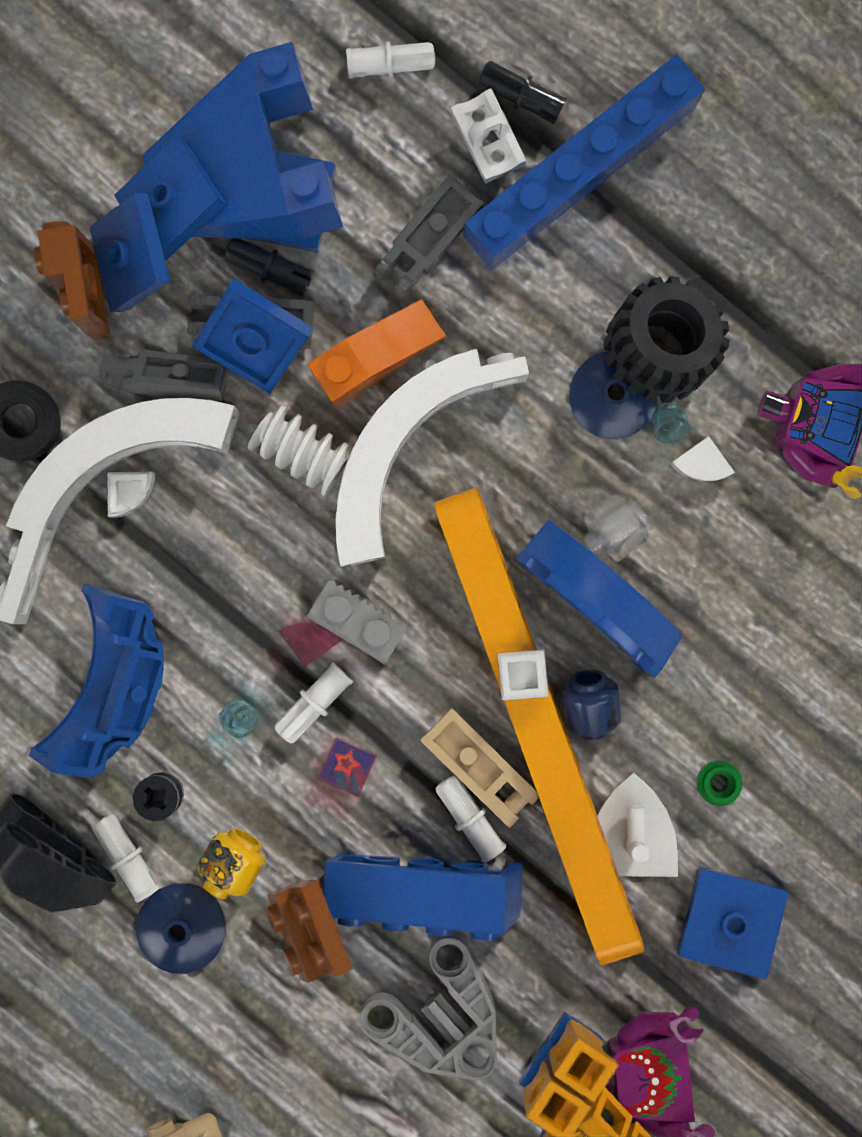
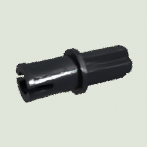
M493 61L486 63L479 77L481 86L487 89L491 88L496 94L514 102V109L517 110L518 107H521L553 125L567 99L533 82V76L528 75L526 79Z
M232 238L224 254V260L227 263L261 277V283L266 284L267 281H270L299 294L301 297H304L306 294V287H309L314 274V270L307 269L278 256V250L274 249L272 252H269L239 238Z

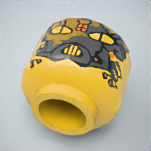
M231 828L230 832H218L212 838L197 865L200 876L205 880L203 888L211 895L226 900L229 895H246L266 862L261 852L262 843L254 836L238 828Z

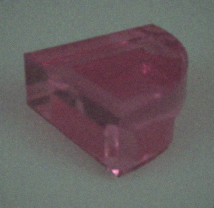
M315 623L293 624L278 631L304 667L310 665L342 641L336 634Z

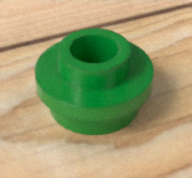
M716 760L707 763L701 768L697 775L696 786L700 796L706 802L715 806H725L734 802L740 795L742 777L737 768L732 764ZM723 775L726 780L725 786L721 790H713L711 786L713 777Z

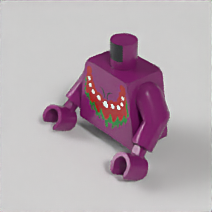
M695 1007L684 1009L679 1016L674 1012H641L619 1029L617 1036L608 1040L609 1056L616 1060L618 1067L605 1087L610 1093L613 1092L614 1097L633 1116L631 1124L637 1121L646 1132L656 1137L715 1136V1131L709 1124L698 1125L695 1129H691L689 1124L690 1122H695L687 1044L695 1043L704 1032L702 1028L693 1029L687 1024V1022L696 1020L700 1015Z

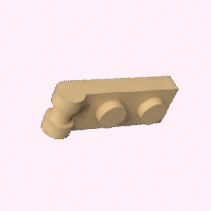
M452 707L420 739L509 828L519 819L517 814L528 802L533 805L539 799L537 790ZM508 782L515 791L505 801H502L496 793Z

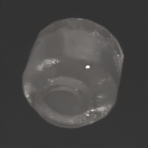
M612 495L585 515L584 524L589 532L583 535L582 538L598 558L606 554L611 560L619 562L648 541L649 533L646 528L652 524L631 496L624 499L619 495Z

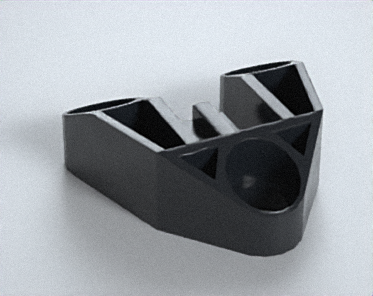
M9 794L1 804L0 876L12 894L51 913L97 905L104 900L116 885V878L81 841L36 805L19 794Z

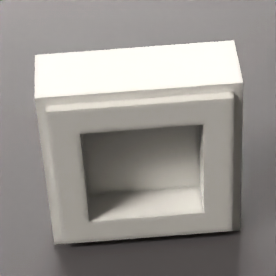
M544 649L498 654L502 700L549 696Z

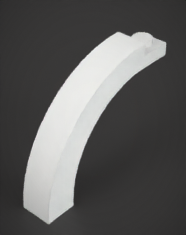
M477 349L454 355L412 377L381 405L359 436L343 473L336 511V544L340 567L345 568L386 558L381 533L382 498L392 465L410 436L433 414L450 403L482 391L525 382L529 376L525 356L514 359L513 353H503L488 358V365L481 366Z

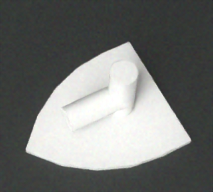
M632 772L613 789L597 814L619 876L678 877L676 835L669 814L655 792Z

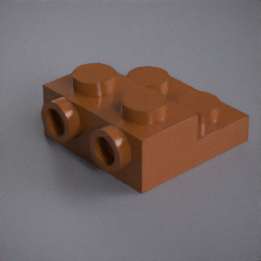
M65 221L45 223L42 225V230H37L40 246L34 247V259L39 274H44L51 284L60 290V304L65 317H70L71 321L92 338L109 336L110 330L101 272L94 245L75 225H70V223Z
M299 880L267 894L271 905L265 907L266 915L275 933L282 932L288 947L282 950V955L291 976L298 974L300 980L310 983L325 975L336 978L353 970L318 880Z

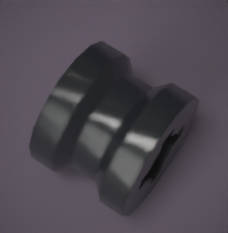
M157 772L143 779L136 786L132 797L133 806L144 819L161 821L171 816L181 806L184 798V789L180 780L173 774Z

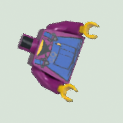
M838 364L809 372L805 378L792 384L788 397L766 390L761 398L757 416L779 422L774 443L783 448V457L799 476L805 480L830 488H836L839 485L845 495L851 499L861 497L860 491L856 488L848 487V483L854 478L862 479V468L853 465L862 436V364Z

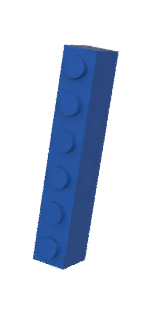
M678 54L675 55L467 220L464 224L463 238L487 268L492 271L695 110L706 90Z

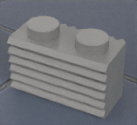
M336 580L327 582L307 615L311 620L383 664L387 663L407 630L406 623L400 624L398 618L392 619L391 614H384L383 609L377 610L376 604L369 605L368 599L362 600L361 595H354L353 590H347L345 585H339Z

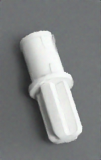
M386 41V46L346 49L349 79L389 74V78H393V73L430 70L435 66L434 47L429 42L390 46V41Z
M332 662L330 667L307 691L302 689L299 692L302 697L275 724L274 728L277 733L287 742L294 743L320 715L325 717L328 714L326 709L349 684L353 683V680L338 665Z
M456 775L446 778L436 787V793L457 822L455 829L464 832L483 863L495 858L506 848V844L502 842L484 816L486 813L484 806L478 807Z
M108 815L93 825L92 831L113 863L110 869L117 870L135 898L136 903L144 900L162 887L140 855L143 849L141 846L138 848L134 846L115 815Z

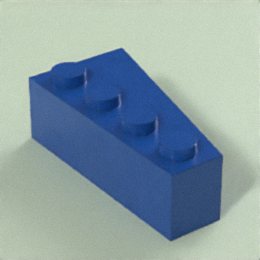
M338 854L325 861L324 898L332 918H338V924L342 926L358 927L365 925V921L381 923V928L388 931H405L409 929V926L426 927V933L435 936L452 935L453 930L471 932V938L484 941L497 940L499 935H504L521 915L523 862L507 861L505 870H488V866L481 860H466V862L453 863L451 868H443L444 862L440 861L439 858L410 859L407 862V866H400V858L396 856Z

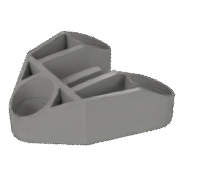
M453 932L452 935L438 936L434 939L429 949V961L434 973L448 988L449 994L470 1016V1020L466 1021L441 991L436 995L433 994L420 1010L445 1037L446 1041L443 1043L414 1009L408 1008L391 993L382 992L372 995L365 1001L361 1010L360 1024L363 1032L370 1039L426 1073L469 1080H482L491 1075L497 1063L494 999L469 943L464 936ZM445 944L456 945L463 953L462 961L454 966H442L436 958L437 951ZM375 1006H387L394 1014V1021L387 1026H373L368 1020L369 1011ZM479 1044L488 1050L489 1058L484 1065L472 1067L465 1063L463 1053L470 1045Z

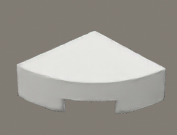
M709 436L670 463L681 475L699 481H717L735 473Z
M107 472L108 517L116 518L128 515L143 505L153 489L155 473Z

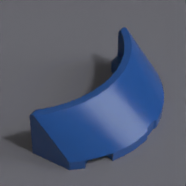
M549 520L546 521L514 559L526 572L534 574L546 587L556 592L618 646L617 648L628 655L632 663L647 676L655 678L659 674L683 636L662 613L619 574Z
M84 583L81 592H83L87 601L93 627V650L88 674L83 688L68 714L49 735L34 747H31L29 756L52 773L93 778L106 770V761L122 746L129 749L146 726L153 712L158 690L162 684L164 652L163 642L157 640L152 623L155 616L148 604Z

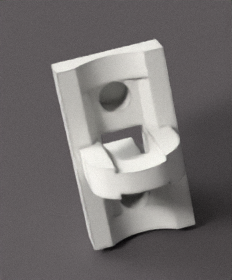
M491 88L470 101L451 107L452 117L485 184L526 164L523 152ZM494 130L498 140L483 147V139L490 136V132Z

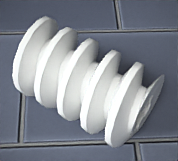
M282 405L275 412L268 413L261 421L248 443V449L252 451L261 445L260 457L265 460L272 458L277 453L275 466L282 470L292 463L291 476L295 479L308 472L306 485L310 488L316 487L323 481L321 494L325 497L332 490L347 464L346 453L348 444L344 442L333 451L330 449L332 434L328 433L320 441H317L315 439L317 425L313 423L304 432L301 431L302 416L298 414L289 422L285 421L287 406Z

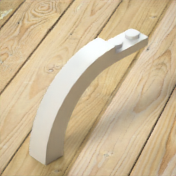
M165 398L145 401L119 408L94 419L56 446L39 464L26 482L6 524V527L23 531L21 540L17 539L10 550L9 564L12 565L8 581L3 582L0 586V621L10 624L27 623L58 525L74 498L93 478L124 458L155 448L190 446L228 454L240 411L234 405L204 399Z

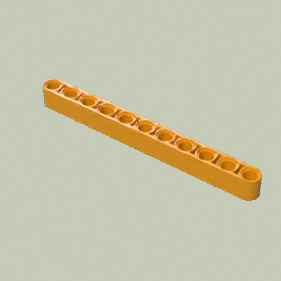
M476 486L436 501L434 505L501 691L498 654L537 650L485 504ZM548 681V697L504 700L595 954L600 965L603 966L643 953L645 949Z

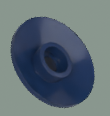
M610 351L590 357L578 368L570 384L569 402L575 419L586 431L603 439L616 440L632 436L646 426L655 412L658 397L653 402L643 400L644 393L638 391L633 395L627 391L630 385L623 380L618 383L613 377L617 369L615 367H608L605 360ZM617 385L622 388L623 398L621 400H613L609 397L608 388L610 386Z
M174 883L155 891L141 907L136 922V937L144 956L157 968L174 974L192 973L208 965L219 953L226 935L225 915L218 901L204 888L189 883ZM171 926H182L186 932L185 938L175 939L170 932Z

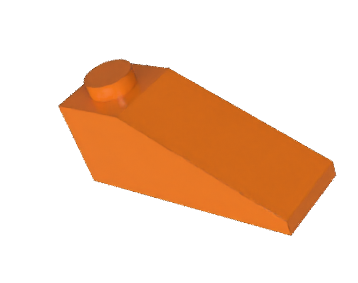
M421 299L344 339L307 363L334 408L338 409L445 339L446 335Z

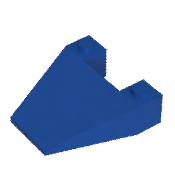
M293 42L249 54L143 154L146 165L169 141L178 135L187 142L226 202V205L192 237L303 239L343 227L334 188L323 161L286 172L281 171L270 122L313 110L305 75Z

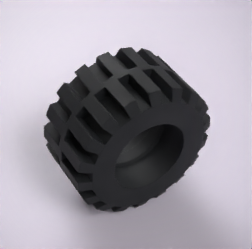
M661 276L652 278L647 285L644 282L641 283L628 295L609 322L605 331L608 335L604 339V350L610 351L605 360L608 367H615L617 369L613 375L617 382L620 383L624 380L630 385L627 391L635 395L640 391L644 393L643 400L653 402L658 396H660L662 403H670L676 397L681 400L688 397L693 391H696L724 360L725 356L723 354L728 350L730 342L729 339L724 337L730 331L728 321H721L720 317L724 313L721 305L714 306L710 299L713 295L707 290L703 294L696 290L697 283L688 280L686 284H681L680 277L670 276L665 283ZM648 326H659L673 333L682 346L683 355H673L660 349L652 340Z

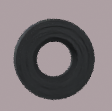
M14 380L1 383L0 457L22 462L44 455L54 445L60 432L61 418L57 404L47 391L31 382ZM16 404L29 406L35 415L33 430L22 438L10 437L3 428L5 412Z

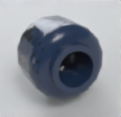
M593 669L579 671L573 674L570 680L563 685L560 696L564 725L569 731L580 735L586 740H598L604 738L607 733L613 731L621 722L619 687L604 672Z

